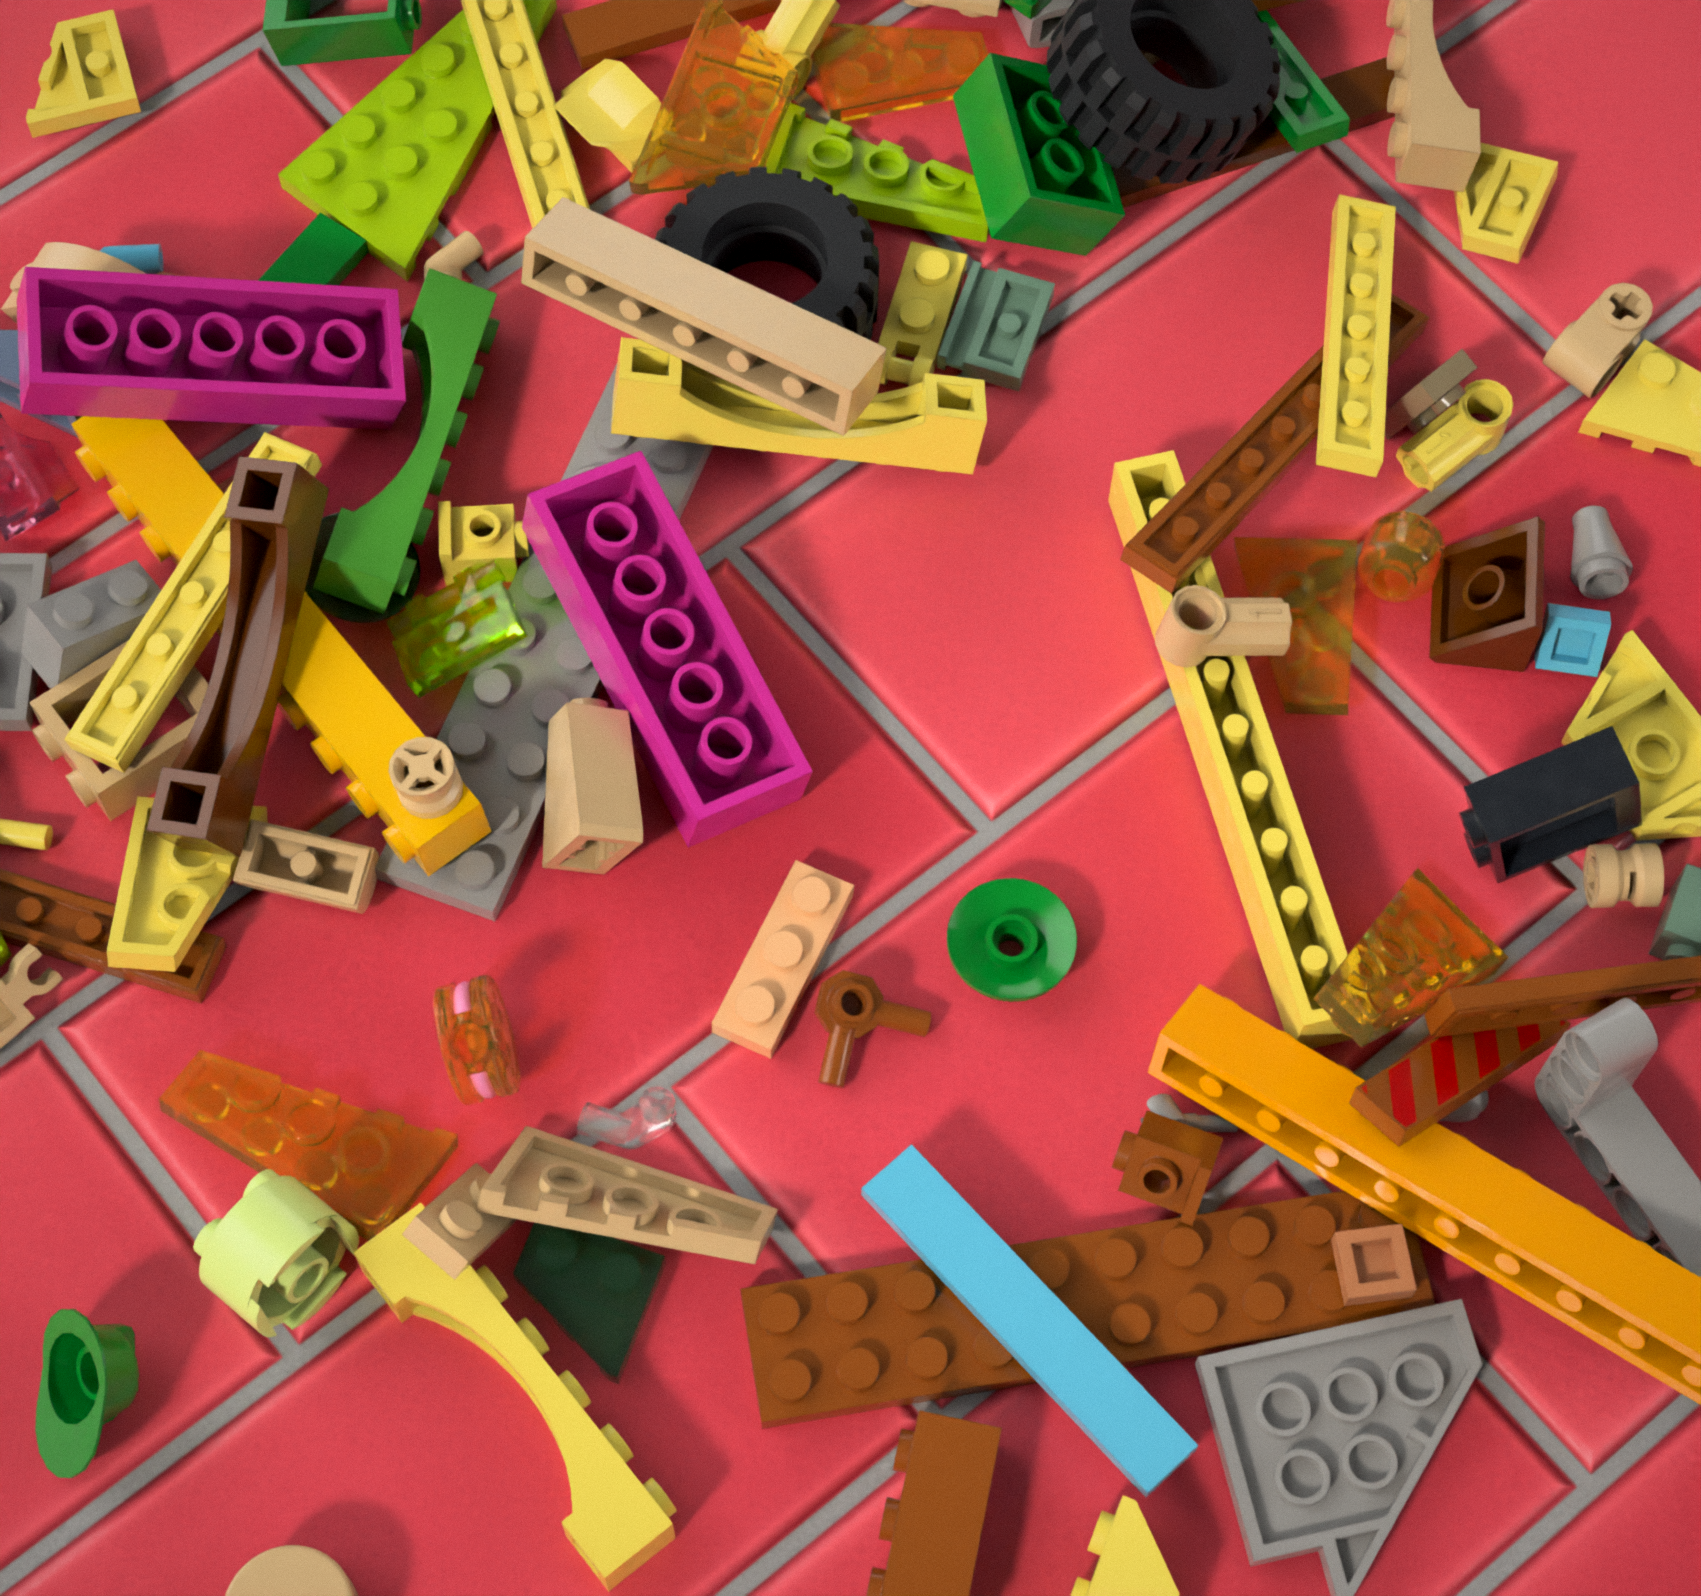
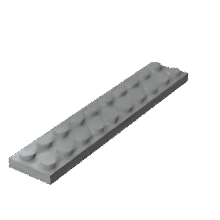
M616 364L561 481L642 451L678 520H680L714 445L611 434ZM531 544L529 545V557L523 558L437 737V740L442 741L451 750L461 779L481 803L492 832L429 877L414 858L404 864L388 843H386L375 867L377 879L492 921L496 920L545 814L549 720L567 702L570 703L573 699L598 698L603 687L595 667Z

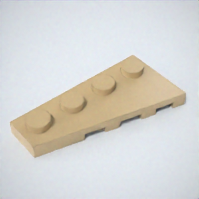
M525 1126L481 1188L477 1212L750 1264H756L773 1231L778 1212L777 1208L529 1126Z

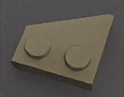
M1463 349L1458 351L1386 410L1385 436L1388 440L1405 426L1415 434L1466 393L1459 382L1478 367Z

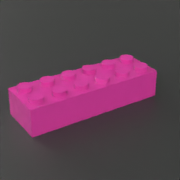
M25 267L16 299L21 414L390 430L406 402L398 289Z
M642 451L635 452L529 493L526 500L522 529L615 708L629 711L632 741L687 847L694 846L800 800L813 771Z

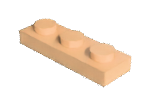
M795 860L711 1023L712 1033L770 1059L772 1058L854 895L853 884Z

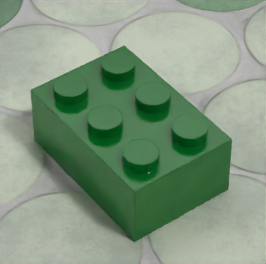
M989 53L955 92L953 99L991 239L1086 256L1125 216L1111 165L1103 161L1105 155L1095 147L1089 150L1078 139L1080 132L1074 125L1067 126L1059 111L1062 103L1060 100H1054L1048 80L1051 73H1048L1047 65Z

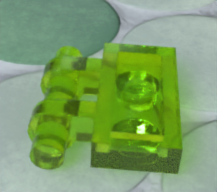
M494 559L476 570H473L470 566L453 575V583L427 598L423 594L414 597L405 603L406 610L387 620V625L396 639L392 641L406 683L418 698L528 637L513 598L502 584L506 581V577Z

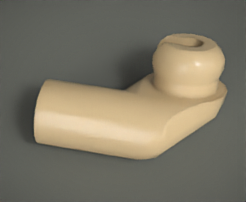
M464 231L425 262L424 280L429 268L462 280V270L483 255V248L476 237L470 232Z

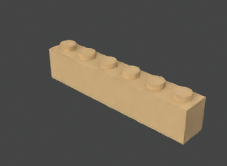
M562 197L525 236L522 284L844 436L878 393L886 347L567 198Z

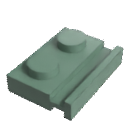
M973 260L938 352L937 368L945 370L947 366L963 370V376L982 379L991 384L1019 391L1054 296L1055 283L998 268L997 272L981 268L982 263Z

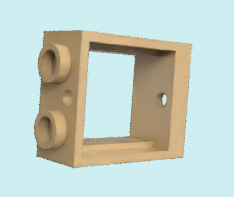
M128 641L29 702L40 723L39 726L31 731L52 762L63 756L73 770L65 777L86 808L97 802L110 821L135 806L137 796L149 797L156 792L162 767L170 768L181 751L197 718L208 687L207 681L197 668L193 666L175 694L191 718L139 750L125 773L111 768L102 774L90 757L71 749L64 739L70 731L67 725L78 719Z

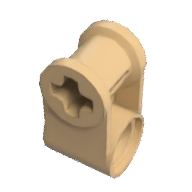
M1618 283L1611 285L1604 290L1577 321H1573L1564 329L1546 353L1542 363L1592 399L1608 383L1624 360L1635 350L1640 340V332L1652 315L1653 304L1649 295L1642 288L1634 284Z

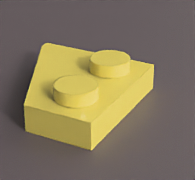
M114 10L57 22L50 42L52 53L43 63L38 78L41 91L35 109L28 108L26 121L32 138L141 112Z

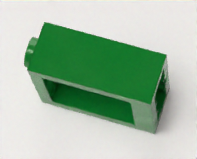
M266 0L262 31L281 66L412 54L414 30H419L422 24L419 0H388L387 12L309 19L311 0Z

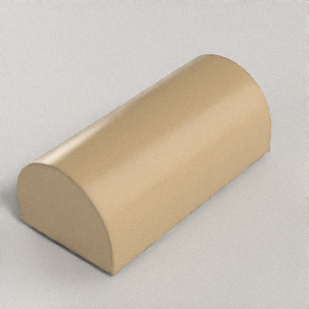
M251 819L233 881L237 885L363 914L368 908L377 882L375 867L379 860V853L373 847Z

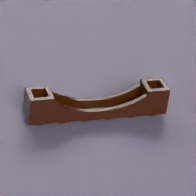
M242 456L238 458L224 518L230 521V572L226 610L218 652L204 700L188 738L171 767H162L147 826V831L182 849L241 857L329 488L296 462Z

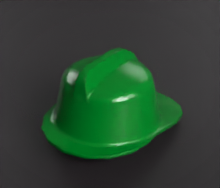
M60 1309L50 1317L44 1332L43 1369L36 1407L35 1432L39 1453L47 1469L58 1478H74L87 1469L96 1454L102 1425L113 1420L135 1399L139 1385V1370L135 1355V1333L132 1327L121 1323L92 1325L88 1318L76 1309Z

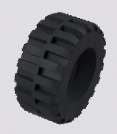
M1074 0L1050 38L1051 46L1047 50L1046 64L1048 73H1051L1048 80L1053 99L1060 100L1062 103L1059 107L1060 114L1067 126L1074 125L1080 132L1078 139L1089 150L1095 147L1105 155L1104 162L1116 169L1122 165L1132 170L1131 176L1151 180L1156 176L1159 177L1160 183L1175 184L1182 183L1185 179L1187 182L1208 178L1213 172L1221 171L1231 162L1273 109L1272 104L1277 99L1280 88L1278 50L1271 48V45L1274 43L1273 34L1267 22L1261 23L1257 17L1258 8L1251 0ZM1139 49L1149 52L1169 64L1182 77L1187 86L1179 84L1160 73L1147 61Z
M767 167L749 168V174L736 176L734 171L715 177V185L708 188L705 183H702L687 193V205L681 202L674 205L665 217V227L657 231L655 240L725 273L741 265L758 261L781 262L804 271L818 285L809 294L792 304L871 340L873 324L877 321L878 247L873 244L874 233L867 219L861 215L857 217L858 207L846 195L840 193L837 197L833 196L832 185L816 177L809 182L801 179L800 171L783 168L782 174L767 173Z

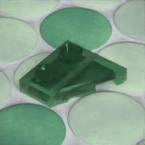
M534 1223L513 1275L515 1281L537 1304H541L553 1317L554 1323L572 1342L575 1341L599 1366L600 1372L609 1381L619 1384L664 1271L666 1259L664 1255L613 1237Z

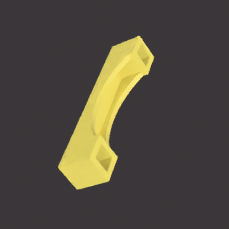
M621 337L613 390L611 434L929 469L940 472L973 474L987 423L985 380L925 373L921 383L893 391L877 393L843 436L640 339Z
M419 1203L354 1252L361 1270L401 1323L415 1315L458 1333L495 1359L528 1394L550 1428L567 1468L573 1513L561 1522L565 1535L609 1592L675 1539L673 1523L669 1517L677 1512L667 1494L652 1477L642 1484L626 1463L634 1455L614 1427L608 1423L599 1430L583 1410L591 1404V1400L575 1377L568 1370L557 1376L542 1356L550 1349L535 1326L526 1317L515 1323L501 1303L509 1297L489 1268L483 1265L474 1271L470 1265L454 1280L402 1235L415 1216L425 1208L422 1203Z

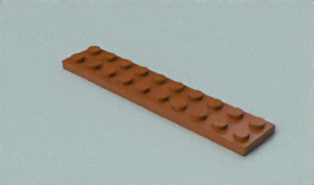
M1345 1191L1197 1214L1192 1226L1181 1222V1217L1008 1245L1124 1368L1204 1356L1435 1305L1418 1235L1403 1226L1417 1288L1411 1298L1344 1306L1331 1243L1334 1233L1399 1224ZM922 1259L740 1289L762 1429L1037 1383Z

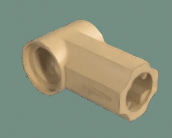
M1187 586L1177 591L1171 600L1155 633V645L1159 654L1166 661L1175 666L1185 668L1199 665L1205 661L1207 656H1284L1290 646V630L1292 625L1289 603H1284L1282 598H1220L1216 592L1207 587Z

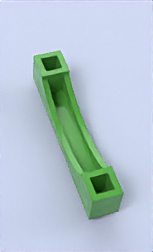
M429 268L402 342L403 348L413 352L421 383L422 413L417 445L397 476L372 500L354 512L341 507L313 589L382 614L385 613L392 592L405 595L417 562L405 557L410 542L421 546L423 544L434 513L433 510L423 507L427 493L436 496L440 495L451 464L450 461L440 458L444 445L453 448L457 446L468 415L457 410L460 399L463 397L471 401L473 400L484 369L483 366L473 363L477 350L486 354L489 353L500 320L489 317L497 296L496 293Z

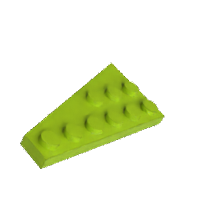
M523 0L537 44L557 9L556 0ZM464 10L459 12L278 174L282 189L317 215L321 212L367 241L369 254L407 282L416 268L415 258L425 240L430 241L439 225V214L449 196L455 195L492 128L491 119L496 112Z

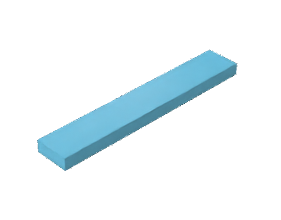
M912 1144L861 1188L863 1198L1145 1498L1197 1450L1199 1445Z

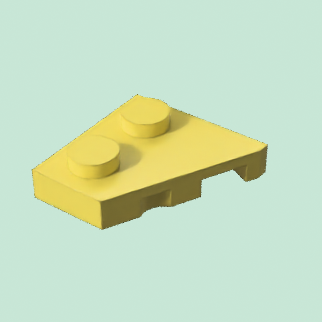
M1481 143V154L1464 192L1454 191L1462 249L1518 264L1556 181L1558 162Z

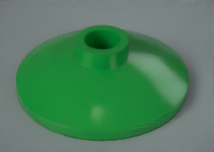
M996 879L975 887L959 901L948 923L947 950L955 971L972 989L984 996L1000 1001H1026L1051 991L1067 975L1076 954V927L1066 905L1049 889L1024 879ZM1005 941H1014L1020 945L1022 952L1016 956H1008L1001 953L998 946Z

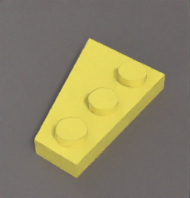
M1644 339L1584 418L1578 433L1599 438L1602 432L1632 440V448L1653 453L1656 447L1688 456L1692 465L1701 467V372Z
M137 796L107 947L108 967L176 972L234 878L239 857L182 849L147 831L154 798ZM253 806L249 823L251 819L268 823L267 807Z

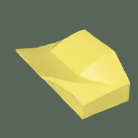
M604 59L561 90V99L553 105L592 146L609 149L632 174L665 153L666 148L677 134L675 126L658 97L621 61Z

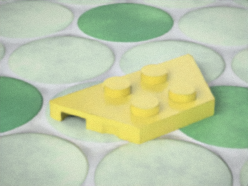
M1631 630L1623 636L1615 653L1566 731L1561 743L1567 745L1613 726L1640 782L1642 825L1629 830L1637 841L1700 837L1701 716L1635 632Z

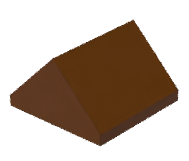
M1535 517L1443 547V555L1440 549L1434 550L1433 573L1437 571V574L1432 579V584L1434 585H1432L1430 659L1436 663L1518 672L1525 671L1543 630L1545 521L1540 517Z

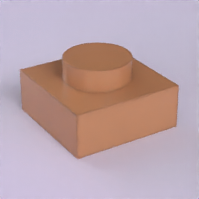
M1402 1223L1334 1233L1331 1243L1344 1306L1411 1298L1417 1288Z

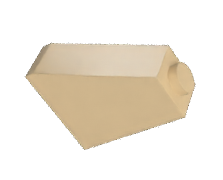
M576 698L571 700L570 703L567 702L549 720L542 868L604 875L643 843V823L629 711L608 708L606 701L597 698Z

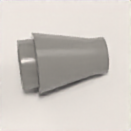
M1587 506L1578 510L1572 517L1574 532L1571 581L1585 597L1606 599L1616 596L1628 586L1633 565L1610 522L1608 511L1601 506Z

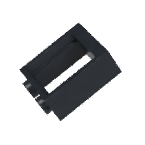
M1613 726L1464 786L1468 809L1459 812L1461 822L1466 831L1463 833L1476 866L1479 869L1489 865L1497 883H1501L1587 848L1588 845L1597 844L1641 826L1640 782Z

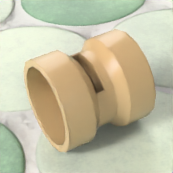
M1656 843L1633 844L1628 850H1617L1612 844L1588 845L1584 856L1583 883L1586 900L1590 908L1614 907L1618 901H1630L1635 907H1658L1664 891V865L1658 845Z

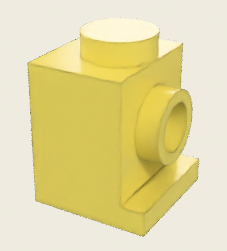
M438 501L439 557L446 586L513 581L519 568L518 558L529 557V540L522 529L523 521H516L514 504L452 507L450 501Z

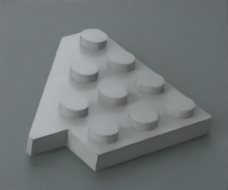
M1462 1299L1197 1357L1195 1362L1197 1375L1250 1567L1318 1552L1330 1595H1355L1483 1365Z

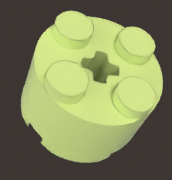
M265 1169L249 1182L244 1191L243 1198L232 1207L223 1219H214L204 1226L195 1239L193 1248L201 1256L199 1266L201 1282L265 1337H274L277 1334L273 1327L281 1323L286 1324L291 1330L299 1327L315 1315L333 1296L347 1274L338 1265L346 1249L355 1255L354 1252L359 1245V1235L352 1224L295 1177L279 1176L272 1169Z

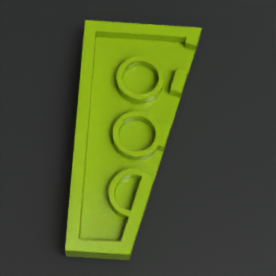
M787 102L765 165L767 173L782 174L783 168L800 171L801 179L809 182L816 177L833 186V196L837 197L840 193L846 195L858 207L857 217L861 215L866 219L987 242L989 228L974 175L934 159L922 164L908 158L902 146L884 139L877 146L852 136V127L834 119H830L827 125L805 117L806 108Z

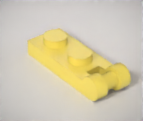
M911 241L878 344L887 348L880 384L886 385L888 380L911 386L923 382L925 373H934L938 352L948 329L966 271L968 254ZM896 354L915 357V360L910 361L898 358Z

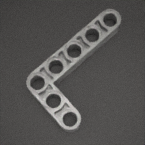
M1624 997L1564 1032L1535 1078V1091L1547 1115L1634 1237L1647 1243L1661 1255L1701 1277V1181L1632 1088L1634 1081L1657 1051L1658 1038L1653 1024L1646 1013L1634 1001Z

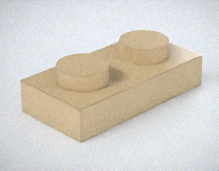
M477 1163L417 1214L402 1234L454 1280L517 1220L477 1212L481 1188L491 1175Z

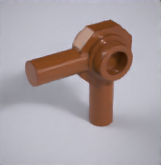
M845 970L821 983L814 1012L824 1030L829 1033L818 1082L832 1087L844 1088L855 1039L871 1031L877 1025L925 1037L931 1022V1012L883 1000L884 996L872 977Z

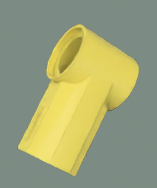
M782 0L765 31L759 30L755 32L744 45L737 62V74L783 102L794 100L809 78L812 69L811 55L841 5L836 0Z
M1488 379L1475 380L1467 384L1464 388L1466 393L1456 403L1398 448L1396 458L1401 463L1404 475L1418 488H1426L1432 492L1477 455H1485L1495 450L1501 443L1513 409L1512 396L1506 387ZM1470 414H1484L1485 416L1490 418L1491 421H1478L1475 418H1473Z

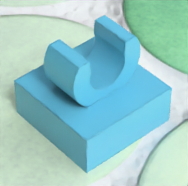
M1547 603L1543 618V630L1534 654L1535 668L1598 677L1611 628L1610 612Z

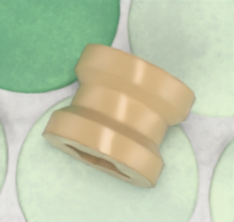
M417 737L404 742L395 750L389 761L388 772L402 806L411 815L422 819H435L446 815L457 806L462 797L463 782L451 750L442 741L432 737ZM430 780L434 783V785L418 788L419 782Z

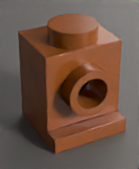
M1147 1110L1138 1134L1125 1130L1112 1164L1113 1169L1124 1172L1118 1191L1182 1214L1180 1221L1192 1226L1223 1138Z

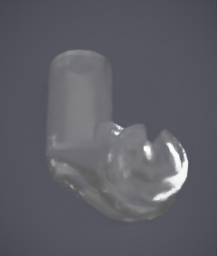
M657 1086L645 1089L639 1102L624 1112H618L586 1102L578 1121L577 1134L624 1149H637L668 1132L672 1127L677 1115L675 1111V1098L669 1090Z

